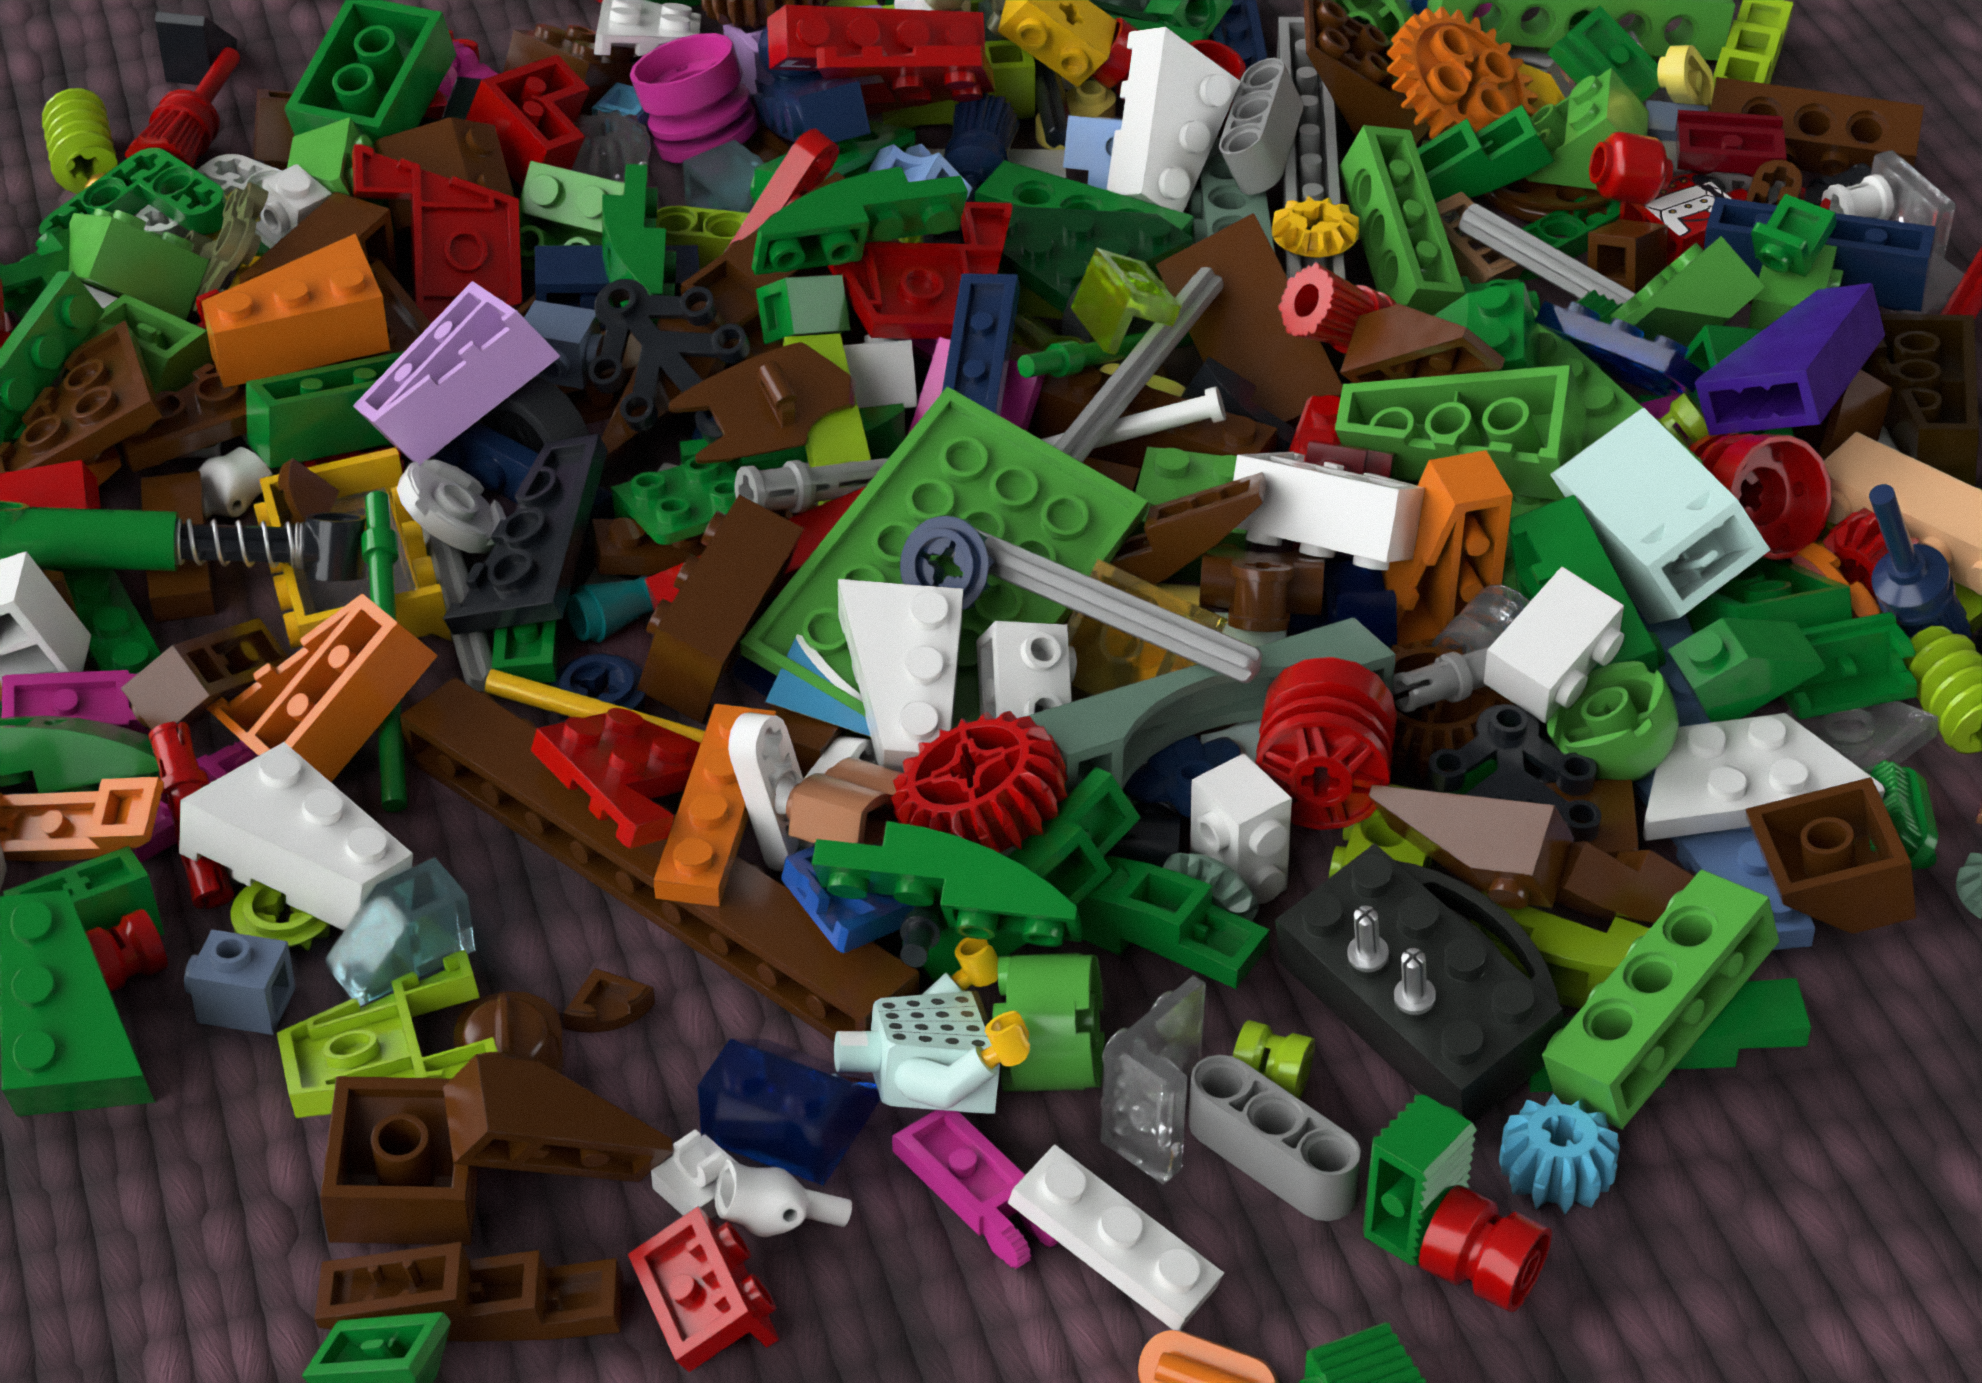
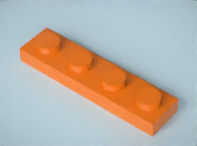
M714 704L654 877L655 899L720 907L749 818L730 760L728 749L729 736L736 719L743 713L752 712L776 716V711Z

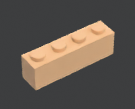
M1855 432L1823 461L1831 480V507L1827 518L1829 522L1838 524L1852 512H1858L1863 507L1874 513L1869 499L1870 491L1880 484L1890 485L1895 491L1909 535L1920 538L1917 544L1927 545L1938 550L1948 563L1953 581L1982 596V490L1858 432Z

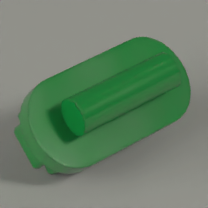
M1883 760L1866 773L1881 783L1885 790L1882 801L1911 861L1912 871L1917 868H1929L1937 861L1935 848L1938 842V831L1927 782L1914 769L1901 767L1894 761ZM1870 839V850L1875 852V847Z

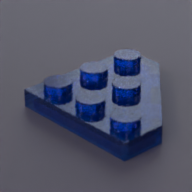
M1544 301L1534 322L1556 337L1565 341L1569 340L1586 357L1619 380L1658 396H1667L1668 393L1680 395L1683 391L1694 393L1696 389L1695 381L1703 375L1704 371L1685 359L1689 351L1685 346L1662 335H1657L1654 342L1642 338L1644 335L1642 330L1618 318H1613L1610 325L1599 321L1601 315L1573 301L1569 302L1566 309Z

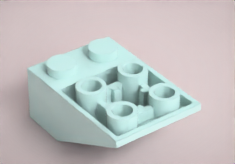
M1645 408L1639 409L1550 474L1565 498L1571 495L1576 496L1622 585L1648 624L1682 617L1770 551V548L1738 499Z

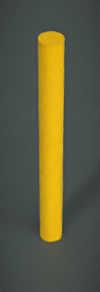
M495 669L489 671L485 682V693L568 717L584 718L607 713L612 708H622L637 713L646 721L701 743L705 733L701 729Z

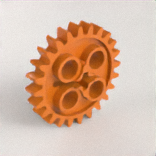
M1441 6L1435 13L1429 8H1425L1419 15L1414 14L1392 37L1391 41L1394 45L1387 51V55L1394 60L1387 67V72L1399 77L1391 87L1397 92L1406 94L1407 98L1402 102L1401 106L1405 109L1414 108L1418 113L1414 119L1415 125L1427 123L1431 127L1429 138L1434 139L1465 119L1469 120L1477 132L1521 104L1531 118L1538 111L1532 106L1538 99V95L1526 89L1533 81V78L1529 75L1521 74L1518 70L1524 63L1523 59L1511 58L1508 55L1512 45L1509 42L1499 45L1495 41L1496 30L1492 28L1487 33L1482 31L1478 17H1475L1470 23H1466L1461 10L1457 9L1450 17L1446 9Z

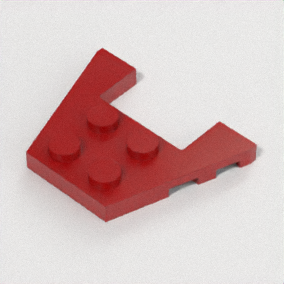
M981 45L914 46L913 53L887 55L882 46H863L861 48V55L837 57L836 46L816 47L817 68L825 80L874 75L882 77L885 83L860 85L867 115L924 106L947 100L970 102L981 99L982 93L995 92L994 71Z
M354 144L352 150L353 197L407 199L411 202L413 301L430 323L472 281L515 310L521 306L522 286L518 198L455 176L449 179L421 169L420 164L403 158L398 161L374 153V148L362 144Z
M965 202L961 219L965 244L865 243L861 261L827 266L832 275H842L844 290L849 303L871 338L939 339V337L951 339L961 274H997L1013 210L1012 203Z
M612 708L607 713L584 718L571 717L562 723L537 728L531 752L569 790H577L579 785L591 797L588 809L599 821H608L610 816L618 824L615 837L623 845L631 849L668 839L675 815L649 799L685 790L701 743L646 721L633 711Z

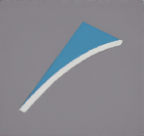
M797 634L786 657L862 701L861 694L841 679L819 653L806 644L803 636ZM781 667L765 702L870 736L866 718Z

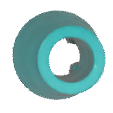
M647 577L629 581L578 586L575 594L568 596L565 607L566 619L573 634L581 641L592 639L594 642H601L642 615L654 611L644 580Z

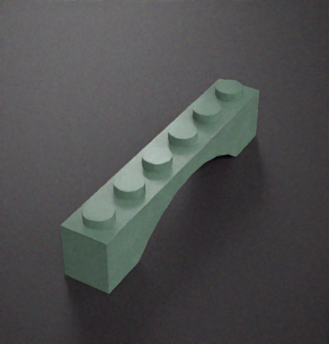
M1353 617L1257 646L1256 648L1263 654L1262 667L1258 676H1255L1250 683L1238 682L1197 664L1029 716L1036 725L1044 726L1048 735H1052L1066 764L1065 771L1068 780L1065 782L1064 787L1067 796L1095 767L1111 773L1121 789H1123L1132 774L1151 756L1174 742L1207 729L1237 722L1261 720L1268 686L1284 669L1305 659L1335 657L1357 662L1377 674L1392 693L1396 654Z

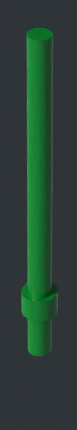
M1189 331L1174 349L1195 345ZM1147 332L1079 344L1072 340L1054 343L1046 351L1022 355L1018 360V371L1025 378L1051 374L1054 377L1075 375L1080 373L1083 367L1126 359Z
M373 491L365 496L367 530L361 535L362 559L369 565L371 601L396 620L393 564L399 558L398 535L391 529L389 495L383 491ZM401 700L378 726L382 808L388 812H399L407 808L404 739L400 715L402 714Z

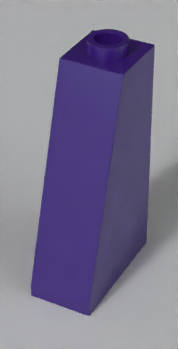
M1867 283L1816 290L1698 377L1695 381V386L1708 434L1718 435L1821 424L1885 336L1873 284Z

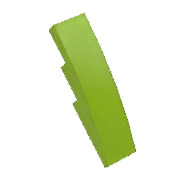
M1742 0L1737 19L1733 20L1726 45L1722 47L1713 74L1714 87L1716 77L1770 84L1792 17L1793 2L1784 0Z

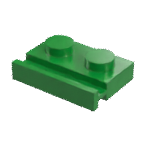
M1600 5L1572 28L1566 36L1558 40L1547 53L1576 84L1588 76L1594 75L1598 77L1612 68L1642 104L1661 89L1657 76L1658 64Z

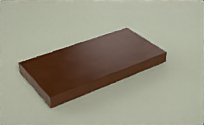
M1254 213L1156 264L1173 300L1202 267H1210L1215 275L1222 277L1223 289L1191 327L1189 333L1204 362L1209 356L1257 386L1250 401L1292 427H1296L1300 421L1306 401L1311 396L1335 395L1341 397L1343 385L1321 342L1293 336L1286 332L1287 326L1283 325L1282 321L1284 318L1281 316L1283 312L1279 310L1278 306L1283 301L1281 297L1285 294L1284 290L1288 288V278Z

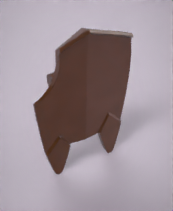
M798 342L757 355L707 378L671 400L668 409L670 412L676 413L710 410L724 436L699 451L695 456V461L698 464L728 462L737 458L806 445L809 431L819 420L829 414L848 408L852 409L855 406L856 381L851 375L807 344Z

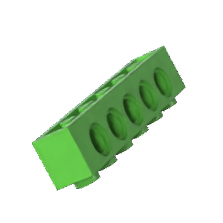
M1428 0L1427 8L1433 13L1440 6L1444 7L1450 17L1459 9L1462 11L1466 23H1470L1474 19L1472 16L1477 7L1485 3H1492L1490 11L1485 16L1479 18L1482 31L1487 33L1490 29L1494 28L1496 30L1495 41L1499 45L1509 42L1512 45L1510 51L1514 50L1515 46H1528L1545 54L1548 53L1558 40H1561L1576 26L1569 25L1573 15L1580 11H1588L1586 15L1588 16L1600 5L1617 23L1623 17L1635 14L1632 23L1623 29L1654 61L1657 60L1658 56L1666 57L1670 46L1693 45L1704 60L1718 61L1721 49L1725 47L1735 8V3L1732 0ZM1540 7L1535 18L1526 22L1521 21L1522 15L1528 9ZM1682 18L1678 28L1671 32H1665L1666 26L1672 20Z

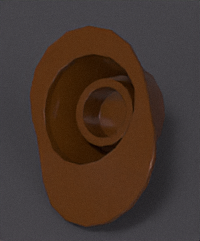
M499 992L486 995L469 1004L457 1017L454 1028V1048L493 1037L498 1052L506 1053L510 1058L541 1062L562 1074L561 1021L557 1010L544 998L528 992Z

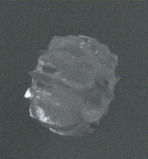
M598 109L596 115L588 116L583 114L578 116L577 123L573 124L584 134L585 139L572 166V171L618 182H625L626 164L647 165L648 172L649 152L651 151L650 136L647 134L646 125L639 123L637 115L629 114L622 116L618 109L611 113H603Z

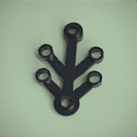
M620 279L606 285L596 297L594 305L595 314L601 325L606 328L601 355L592 360L588 368V374L598 391L610 394L620 390L627 378L622 362L629 334L635 337L641 345L633 392L622 400L620 413L630 429L641 432L650 429L657 422L658 410L655 402L662 370L680 392L683 393L703 380L682 356L720 358L725 363L733 364L742 361L748 355L750 343L743 328L736 324L722 325L714 333L660 331L650 320L687 319L694 326H704L711 323L717 315L718 307L712 293L707 288L700 286L692 287L685 291L682 296L649 295L641 283L631 279ZM629 300L624 307L615 308L620 302ZM702 301L707 302V305L702 310L691 311V307L694 304ZM736 338L740 340L733 348H722L724 343L730 339ZM616 369L610 378H599L604 370ZM640 406L648 407L643 415L639 417L631 416L635 408ZM710 410L697 411L695 417L696 425L703 439L708 444L724 436L716 421L709 420L713 416Z
M1501 704L1487 708L1477 719L1476 737L1457 751L1453 749H1440L1430 756L1427 779L1429 784L1439 791L1453 792L1459 790L1465 784L1468 773L1488 760L1493 759L1497 763V771L1464 795L1555 805L1574 837L1573 842L1587 841L1589 843L1598 836L1601 821L1600 809L1592 802L1586 800L1568 802L1524 770L1523 758L1556 778L1557 787L1562 792L1572 796L1585 795L1593 789L1597 769L1596 763L1592 758L1575 752L1564 755L1538 737L1540 727L1537 719L1519 706ZM1440 769H1451L1454 772H1445ZM1572 772H1574V773H1579V774H1581L1582 776H1575V775H1572V774H1570V773H1572ZM1573 820H1583L1587 823H1577Z

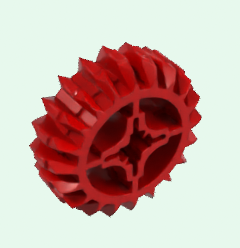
M987 711L977 721L969 723L964 718H961L958 727L949 731L939 729V737L931 743H919V755L905 759L902 762L904 773L899 774L893 780L896 793L891 797V800L895 807L894 814L899 823L926 827L956 835L993 849L1000 854L1012 846L1022 850L1021 841L1029 835L1043 834L1042 821L1051 820L1059 816L1056 804L1067 797L1064 787L1065 782L1068 780L1065 771L1066 764L1052 735H1048L1044 726L1036 725L1030 716L1017 719L1011 711H1007L995 719Z

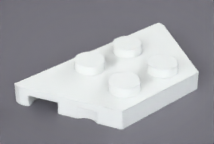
M603 0L596 31L594 54L610 55L611 45L635 48V54L643 56L658 46L675 39L699 34L701 14L694 13L691 7L678 3L658 4L647 0Z
M1786 713L1678 727V736L1671 752L1655 771L1645 815L1643 837L1645 841L1750 827L1746 818V808L1871 776ZM1872 777L1883 800L1885 790L1882 784Z

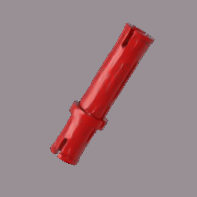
M172 721L156 726L150 731L148 736L157 760L160 778L164 782L160 800L168 805L179 846L181 799L208 785L209 780L207 773L199 768L198 761L196 760L189 725L185 722H180L176 726V722ZM181 855L194 907L202 909L206 904L207 909L222 906L233 899L234 891L224 865L205 856H202L196 862Z

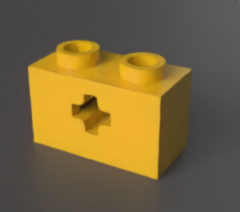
M1005 0L997 32L1073 85L1079 87L1109 58L1117 20L1089 0Z

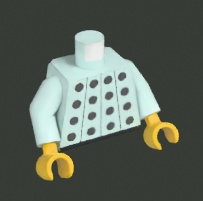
M964 938L956 946L954 952L962 967L951 976L946 972L922 995L880 998L873 1004L871 1031H837L834 1042L836 1071L872 1072L881 1101L889 1106L984 1114L995 1113L1000 1063L1007 1067L1018 1065L1026 1060L1030 1050V1043L1028 1041L1030 1033L1020 1013L1014 1010L1002 1013L989 1021L978 991H965L971 985L974 987H984L998 979L999 958L992 945H989L986 939Z

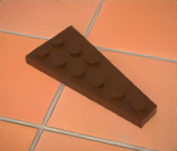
M380 259L369 266L383 296L390 351L324 366L406 351L431 325L430 321ZM207 363L192 372L194 382L177 392L161 391L156 394L163 417L155 421L145 433L134 438H125L114 445L132 472H136L148 467L159 466L165 461L200 449L211 448L220 442L246 434V383L223 388L215 366Z

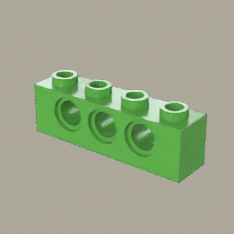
M1363 125L1338 170L1352 214L1359 217V236L1378 292L1391 296L1397 304L1434 316L1464 296L1465 290L1412 132L1407 129Z
M1701 869L1684 890L1678 891L1672 896L1665 912L1644 936L1638 937L1631 944L1626 957L1610 976L1592 989L1585 1005L1567 1026L1559 1029L1551 1037L1546 1050L1542 1053V1057L1554 1095L1569 1105L1582 1098L1586 1113L1606 1112L1607 1123L1623 1129L1779 943L1769 897Z

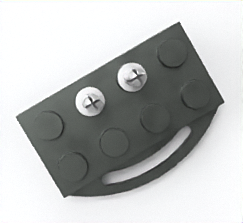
M1374 843L1275 919L1279 963L1419 1093L1427 1095L1444 1106L1457 1110L1472 1123L1476 1122L1545 1066L1542 1053L1546 1050L1554 1033L1562 1029L1563 1009L1560 1007L1557 990L1549 969L1537 947L1522 927L1500 906L1467 884L1432 869L1395 861ZM1455 911L1476 921L1498 937L1517 957L1528 972L1531 980L1511 964L1479 928Z

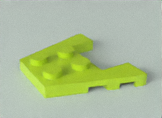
M466 949L442 958L445 970L419 981L417 974L410 972L391 981L393 994L360 1008L359 1001L353 998L277 1032L288 1094L295 1117L302 1118L331 1114L336 1076L452 1079L476 1054L498 1052L492 1037L430 1056L422 1057L412 1021L413 1017L480 998Z

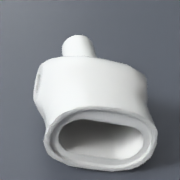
M238 447L225 456H215L203 463L198 471H200L202 477L206 519L212 515L230 518L239 517L246 512L253 500L262 493L259 479L273 476V474L258 455L246 448Z
M727 1159L722 1166L715 1189V1207L719 1217L743 1225L750 1233L760 1237H770L793 1230L800 1226L805 1218L845 1227L852 1211L850 1199L805 1189L789 1172L779 1167L754 1168Z

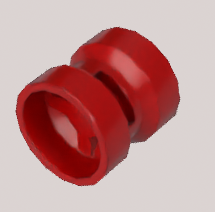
M140 908L123 915L119 925L105 930L95 927L86 931L111 993L123 988L127 978L139 973L149 977L168 967L167 955L160 935L144 909Z

